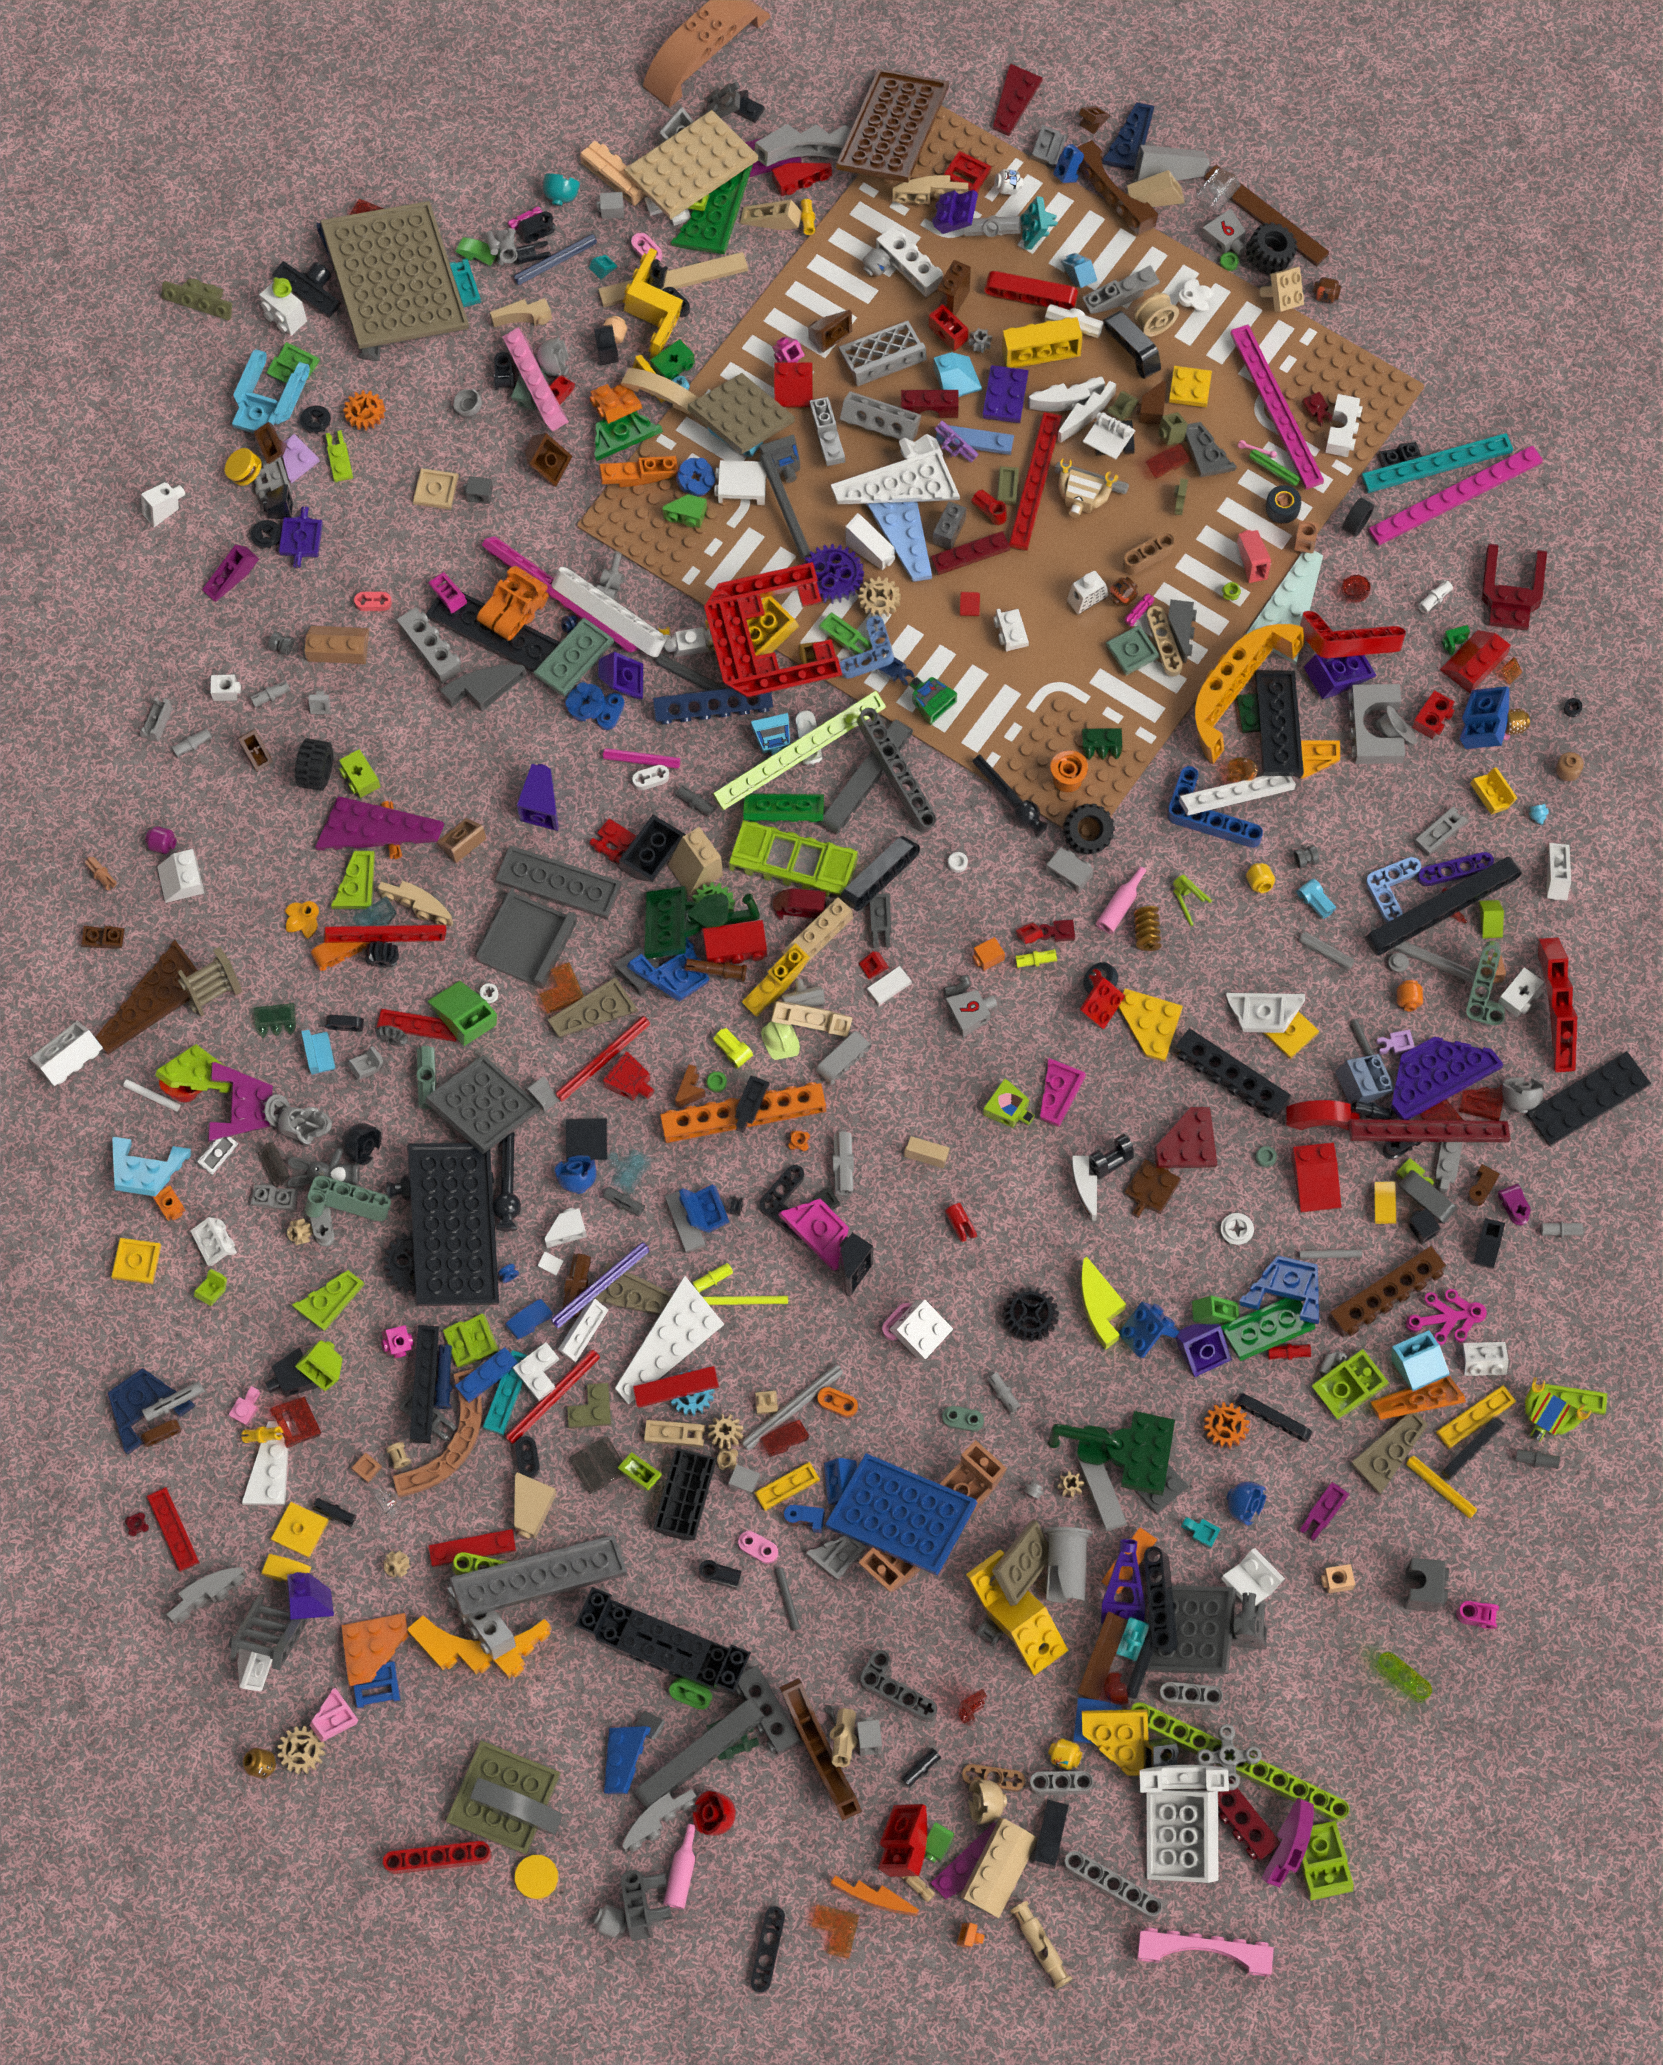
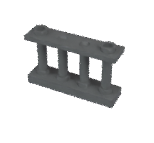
M260 1593L256 1601H252L250 1611L235 1636L232 1635L229 1640L230 1658L234 1659L238 1651L243 1649L270 1656V1659H273L272 1669L280 1670L304 1630L308 1618L290 1620V1612L264 1606V1594ZM264 1614L288 1620L290 1623L283 1624L259 1618V1616ZM255 1625L275 1630L278 1632H282L284 1634H280L279 1636L261 1632L258 1630H254L252 1628ZM247 1637L277 1644V1646H273L271 1648L247 1642L245 1640Z

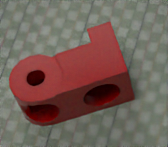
M562 375L549 386L559 405L564 402L566 397L575 388V383Z

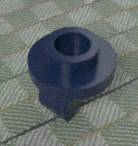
M565 616L562 618L561 628L565 633L569 634L578 624L575 623L577 616Z

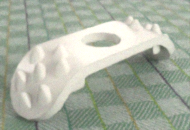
M801 711L797 714L796 725L799 738L817 728L816 719L812 712ZM821 749L805 758L803 764L814 765L816 762L819 763L822 760Z

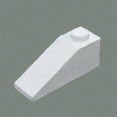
M1549 843L1547 898L1567 900L1571 885L1570 847L1566 844Z

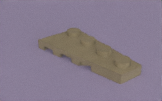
M615 977L548 1019V1023L558 1038L633 1014L638 1012V1009Z

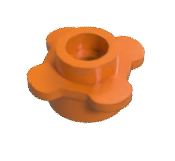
M792 1131L790 1133L791 1142L788 1144L791 1150L801 1149L802 1151H807L810 1134L803 1131Z

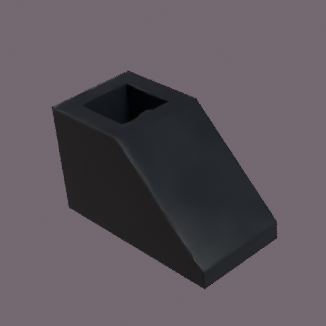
M1488 1218L1484 1219L1480 1229L1473 1264L1494 1268L1504 1232V1222Z

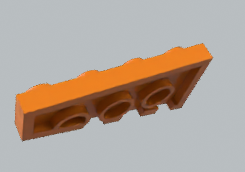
M1447 1376L1413 1392L1410 1388L1370 1403L1374 1413L1379 1420L1465 1403L1466 1400L1464 1394L1452 1378Z

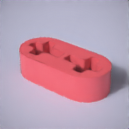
M360 592L354 598L355 606L360 611H386L392 605L391 597L386 592ZM366 598L365 604L361 605L362 599ZM382 598H385L386 601L384 602L383 605H381V604H380L381 599H382Z

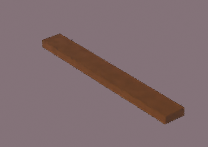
M1217 164L1204 176L1206 182L1262 225L1263 223L1270 224V222H1274L1275 225L1281 224L1283 228H1288V232H1292L1293 238L1297 241L1295 244L1298 246L1297 252L1316 267L1329 255V251Z

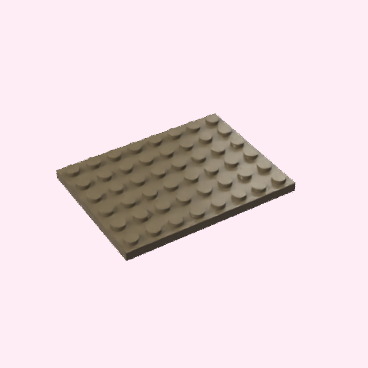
M430 201L320 221L358 349L469 329V323Z

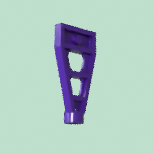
M1121 1539L1120 1551L1102 1599L1101 1624L1104 1623L1108 1611L1129 1620V1617L1144 1622L1145 1600L1136 1555L1137 1541ZM1122 1566L1133 1568V1580L1119 1579ZM1118 1587H1131L1134 1601L1132 1603L1116 1602L1114 1596Z

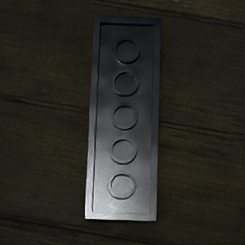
M1256 670L1255 683L1263 776L1302 777L1304 769L1295 671Z
M1628 1051L1531 1109L1526 1115L1551 1147L1649 1087L1651 1082Z

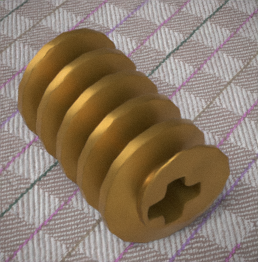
M1144 906L1134 912L1136 946L1140 950L1155 951L1162 946L1158 943L1161 941V937L1157 936L1161 933L1160 929L1157 928L1160 926V922L1156 921L1160 918L1159 914H1156L1159 911L1157 906Z

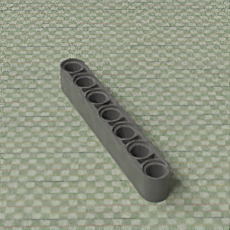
M865 708L857 718L858 727L916 829L924 833L930 831L936 823L935 813L878 713L873 708ZM863 716L870 717L872 722L865 721ZM873 733H878L881 739H876ZM883 750H888L891 756L884 755ZM892 767L899 768L901 773H895ZM902 784H907L910 787V790H905L902 787ZM912 801H917L920 807H914ZM922 818L928 819L930 825L924 824Z
M897 719L887 729L900 752L907 742L906 739L911 737L913 729ZM883 750L884 755L891 756L888 750ZM873 751L869 753L823 816L821 824L836 834L841 832L840 829L844 828L852 817V812L855 813L863 802V797H867L874 787L873 784L877 783L884 774Z
M753 1699L745 1701L642 1783L634 1791V1794L647 1810L659 1798L667 1793L671 1794L759 1724L765 1718V1715Z

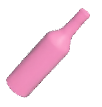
M1139 867L1131 880L1117 889L1096 922L1099 929L1108 934L1114 933L1136 899V888L1146 872L1145 868Z
M687 1824L683 1844L674 1854L663 1905H670V1907L676 1909H685L695 1864L692 1844L696 1827L692 1824Z

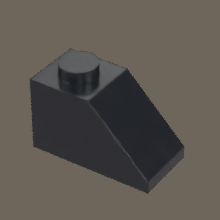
M284 484L269 492L267 500H264V512H267L269 519L292 518L293 500L288 484Z

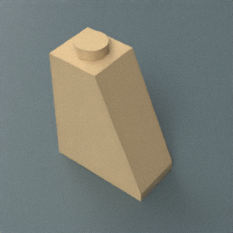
M1169 170L1127 185V195L1140 202H1148L1152 207L1184 203L1182 187Z
M518 1472L515 1475L514 1527L518 1532L517 1535L527 1540L530 1537L536 1539L557 1492L555 1488Z

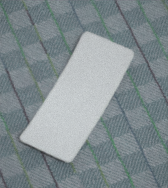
M544 1252L538 1266L557 1275L563 1260Z

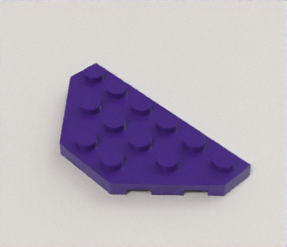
M1433 1037L1401 1055L1391 1108L1400 1120H1409L1502 1069L1504 1064L1490 1048L1483 1047V1049L1471 1047V1044L1458 1041L1453 1043L1444 1041L1440 1037Z

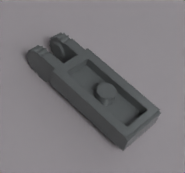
M890 893L877 894L870 901L873 948H878V933H885L886 948H891Z
M412 1391L398 1407L400 1411L410 1418L413 1402ZM433 1407L432 1433L446 1442L449 1437L446 1433L439 1430L437 1426L442 1422L449 1430L455 1431L457 1427L446 1419L444 1414Z

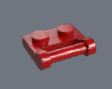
M959 151L944 175H950L951 182L968 183V190H974L978 193L983 182L991 172L992 166ZM954 171L974 180V184L954 175Z

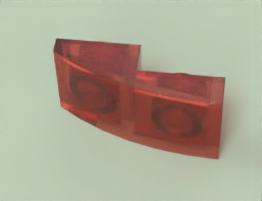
M1179 444L1147 460L1146 464L1153 476L1158 479L1173 469L1175 471L1191 460L1183 446Z
M799 1419L762 1437L760 1442L769 1457L787 1452L790 1446L808 1441L810 1436Z

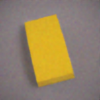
M1395 1181L1375 1182V1224H1396Z
M268 1554L261 1574L279 1582L282 1580L287 1582V1574H294L296 1572L309 1573L311 1566L285 1557Z

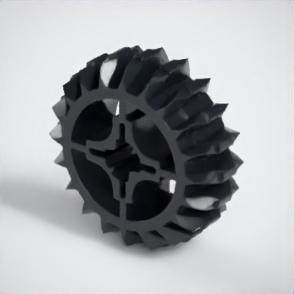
M1030 1286L1027 1292L1020 1288V1295L1014 1291L1012 1293L1013 1298L1008 1297V1304L1003 1306L1006 1312L1002 1314V1317L1006 1319L1004 1325L1009 1326L1008 1332L1015 1331V1338H1018L1021 1334L1023 1342L1026 1340V1337H1030L1029 1341L1031 1343L1034 1341L1035 1336L1038 1341L1042 1340L1041 1334L1049 1337L1048 1331L1053 1332L1055 1330L1053 1325L1058 1324V1319L1055 1317L1059 1316V1311L1055 1310L1058 1306L1057 1303H1052L1054 1298L1052 1296L1046 1298L1047 1291L1040 1294L1039 1287L1036 1288L1035 1292H1032ZM1026 1300H1034L1038 1303L1029 1304ZM1019 1305L1022 1315L1016 1321L1013 1312L1016 1306ZM1044 1308H1046L1048 1318L1046 1322L1042 1324L1039 1314L1042 1313V1310ZM1027 1312H1034V1317H1031V1315L1028 1317ZM1026 1324H1031L1035 1328H1025L1023 1326Z

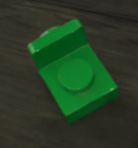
M1468 625L1445 631L1441 642L1443 649L1448 651L1449 656L1454 654L1455 644H1462L1468 639L1470 633Z

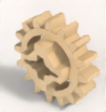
M880 577L877 578V581L870 578V584L864 582V588H860V608H865V614L871 612V617L875 616V614H878L881 618L882 614L889 617V611L895 613L896 607L900 606L901 594L899 593V587H895L894 581L888 583V578H885L884 581H881Z
M296 1726L294 1733L288 1730V1737L280 1738L284 1744L278 1745V1749L282 1751L278 1754V1757L284 1758L281 1764L283 1766L288 1765L287 1770L289 1772L295 1768V1772L298 1775L301 1770L308 1774V1768L311 1767L313 1770H316V1762L322 1764V1760L319 1757L325 1755V1752L321 1750V1748L325 1747V1743L319 1742V1738L317 1735L314 1736L315 1732L312 1729L308 1732L307 1727L303 1726L302 1731H300ZM302 1736H304V1737H309V1738H307V1739H305V1740H301V1739H298L297 1737H302ZM292 1743L291 1751L287 1752L289 1744ZM302 1746L305 1753L301 1754L298 1747ZM316 1747L315 1754H314V1756H313V1758H312V1757H311L312 1749H314V1748ZM298 1760H301V1761H305L306 1763H304V1764H296V1763H293V1762H296V1761H298Z

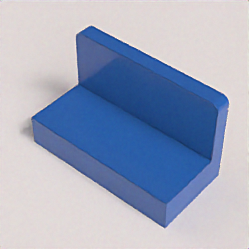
M836 1458L824 1463L828 1504L835 1505L838 1503L857 1469L856 1460Z

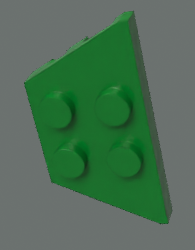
M636 411L609 424L605 419L596 423L595 460L604 459L662 433V426L659 424L656 426L649 421V418L639 415Z

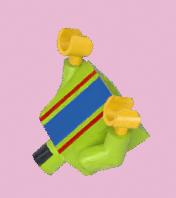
M1537 1377L1533 1378L1532 1387L1525 1398V1413L1528 1416V1421L1535 1425L1529 1436L1541 1442L1546 1432L1553 1436L1556 1434L1563 1435L1575 1429L1583 1420L1590 1416L1591 1410L1588 1413L1582 1411L1585 1404H1582L1577 1411L1573 1406L1544 1389L1545 1380L1541 1385H1537Z

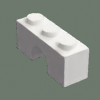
M1337 395L1332 420L1343 423L1344 427L1330 428L1325 453L1348 457L1349 450H1354L1356 439H1352V436L1357 434L1359 423L1356 422V417H1361L1363 407L1359 406L1360 398Z

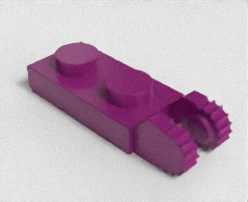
M1331 1482L1308 1514L1307 1520L1299 1531L1302 1533L1306 1532L1311 1522L1314 1521L1319 1526L1314 1530L1310 1539L1315 1541L1346 1501L1349 1493Z

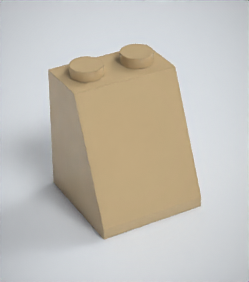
M700 827L682 837L668 866L680 884L686 887L687 894L691 896L696 893L697 888L701 890L703 884L707 886L723 876L721 856Z

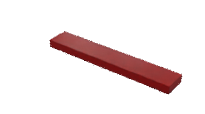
M446 925L325 927L323 939L324 943L444 941L447 930Z

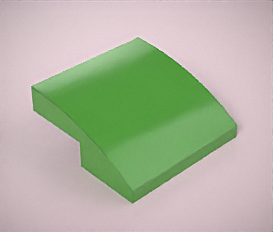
M286 342L278 358L274 357L267 374L287 384L291 373H294L298 363L302 362L309 365V378L320 359Z

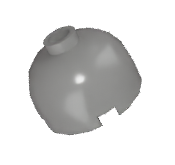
M558 337L542 343L538 349V354L535 356L540 368L543 369L545 374L553 377L565 376L569 370V365L565 366V360H568L569 357L564 341Z
M1524 1077L1506 1079L1502 1088L1503 1099L1508 1106L1516 1109V1112L1527 1113L1528 1110L1535 1108L1542 1101L1544 1083L1531 1078V1082L1524 1081Z

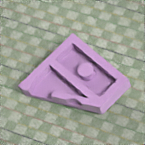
M295 434L284 441L287 447L284 455H282L290 483H293L320 462L319 458Z

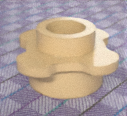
M721 1449L717 1457L718 1467L721 1470L726 1468L734 1470L737 1465L736 1457L738 1456V1451L736 1449L731 1451Z

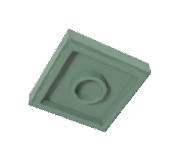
M1140 625L1106 642V647L1126 676L1160 658V654Z

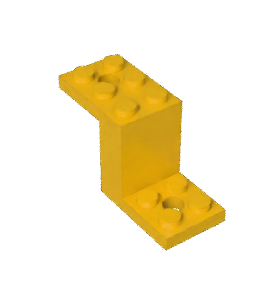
M652 248L649 249L647 254H643L640 260V268L635 269L632 276L633 281L631 284L628 283L623 299L625 312L659 328L657 333L654 332L650 340L649 360L662 352L679 319L683 302L682 299L647 284L653 260L656 259L657 250Z
M998 1550L968 1572L966 1576L989 1618L1015 1643L1029 1671L1035 1676L1069 1650L1046 1607L1034 1595L1027 1591L1017 1605L1010 1606L997 1579L995 1578L994 1581L990 1582V1578L994 1576L993 1568L1004 1555L1003 1551ZM1045 1643V1646L1039 1650V1646Z

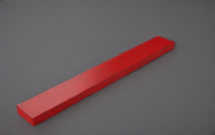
M1043 412L1009 542L1011 548L1028 551L1062 421L1061 415Z

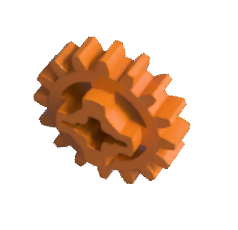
M362 390L360 395L354 392V398L348 397L349 402L344 403L345 409L343 411L346 421L350 422L351 427L356 425L357 430L364 427L365 431H367L368 426L374 429L375 423L381 424L380 418H385L384 412L386 410L383 399H379L378 394L373 396L372 391L365 394V391Z
M1222 1402L1221 1408L1214 1405V1412L1209 1410L1207 1413L1209 1417L1204 1419V1422L1208 1425H1205L1203 1429L1204 1431H1209L1206 1438L1212 1437V1444L1214 1445L1219 1442L1220 1448L1227 1444L1228 1449H1231L1232 1443L1239 1446V1439L1245 1441L1246 1436L1244 1434L1249 1433V1428L1245 1426H1248L1250 1421L1244 1420L1247 1413L1241 1414V1407L1239 1406L1234 1409L1233 1403L1226 1407L1225 1402ZM1216 1417L1218 1424L1213 1428V1420ZM1223 1423H1230V1428H1228L1227 1426L1223 1427ZM1238 1424H1240L1241 1429L1240 1432L1237 1434V1430L1235 1429V1427L1238 1426Z

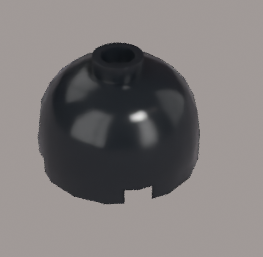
M358 1123L350 1127L342 1137V1148L347 1158L360 1165H366L371 1162L373 1157H369L375 1147L379 1150L382 1137L380 1130L366 1123Z

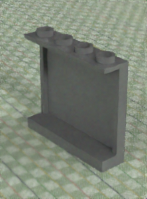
M511 887L509 893H505L503 896L500 910H496L493 916L494 922L492 926L486 929L483 943L477 946L475 952L477 960L483 965L544 989L578 922L577 914L570 911L568 915L516 894L514 888Z

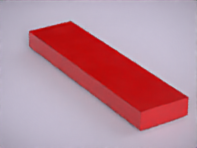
M381 1009L377 1028L392 1026L402 1030L405 1034L452 1042L457 1040L440 1018Z
M711 1366L633 1386L637 1407L641 1408L719 1388L716 1368Z
M167 1487L148 1495L149 1503L179 1571L182 1572L199 1564V1559Z

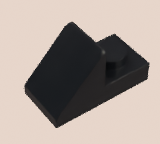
M748 90L739 91L740 108L733 113L756 123L765 110L764 106L749 99Z
M612 324L593 328L600 366L619 362Z

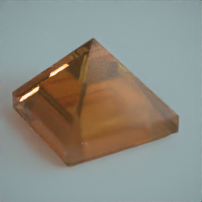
M1515 657L1501 669L1509 685L1523 673Z

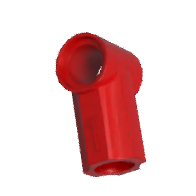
M983 489L978 490L971 499V503L986 514L994 525L1004 524L1007 520L1005 503L994 499Z

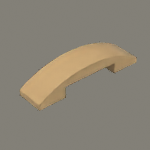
M628 368L621 382L622 386L638 392L641 389L673 403V408L689 415L691 412L687 410L688 404L698 399L693 393L679 384L645 370Z
M781 1001L775 1002L771 1017L772 1022L818 1029L848 1037L853 1019L851 1016Z

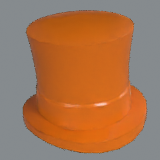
M1069 750L1058 753L1052 759L1050 765L1054 785L1063 792H1073L1079 789L1088 772L1086 758L1077 751Z

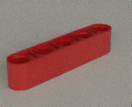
M990 271L988 273L984 288L985 293L990 296L1049 307L1052 304L1067 310L1075 308L1078 290L1072 286L999 271Z
M484 1841L397 1850L385 1854L383 1866L391 1874H402L487 1863L492 1857V1852ZM479 1848H486L487 1853L484 1857H476V1851ZM456 1851H465V1856L462 1860L454 1859ZM435 1853H442L443 1859L440 1862H432V1857ZM413 1856H421V1861L418 1865L410 1864ZM392 1858L399 1859V1864L395 1868L388 1866Z

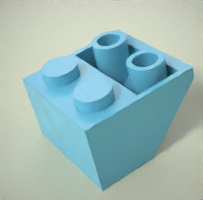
M1429 1330L1392 1346L1391 1361L1412 1392L1449 1376V1370L1440 1345Z

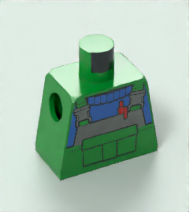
M915 677L909 684L915 690L912 694V702L929 725H932L957 702V692L934 677H930L926 682H922L918 677Z

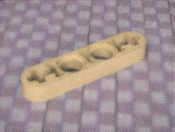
M1159 606L1150 607L1147 612V622L1157 651L1160 654L1164 671L1169 676H1177L1181 673L1182 661L1165 612ZM1153 613H1156V615L1159 616L1158 624H1156V618L1152 616ZM1164 629L1167 634L1161 637L1156 634V631ZM1170 646L1173 651L1171 653H1164L1162 648ZM1170 659H1172L1173 665L1177 666L1174 670L1170 667Z

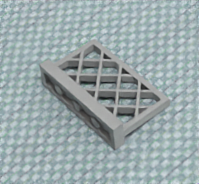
M909 321L839 347L843 359L854 376V382L857 387L927 360L926 347L918 339ZM907 328L908 333L906 336L898 334L900 330ZM884 336L891 337L889 342L882 341L881 338ZM895 338L904 340L902 345L893 344ZM907 342H912L916 344L909 348L905 347ZM866 343L874 344L872 349L863 346ZM878 345L886 347L884 352L877 351L876 348ZM890 348L899 350L896 353L888 354ZM850 349L857 350L854 356L847 354L845 351ZM860 352L868 353L867 359L858 357ZM873 355L881 357L875 361L871 360ZM855 362L864 363V365L854 368Z

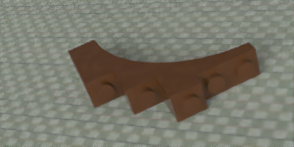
M797 1678L779 1687L795 1729L804 1743L809 1758L819 1774L823 1787L841 1820L844 1821L862 1812L856 1795L841 1767H836L832 1763L833 1751L815 1715L801 1680Z

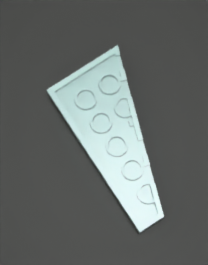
M1316 551L1313 553H1301L1247 634L1255 629L1274 624L1300 626L1303 612L1310 611L1323 555ZM1276 649L1272 650V652L1278 654L1279 656L1285 658L1293 664H1297L1299 653L1294 658V660H1292L1291 658L1287 657L1286 655L1282 654Z

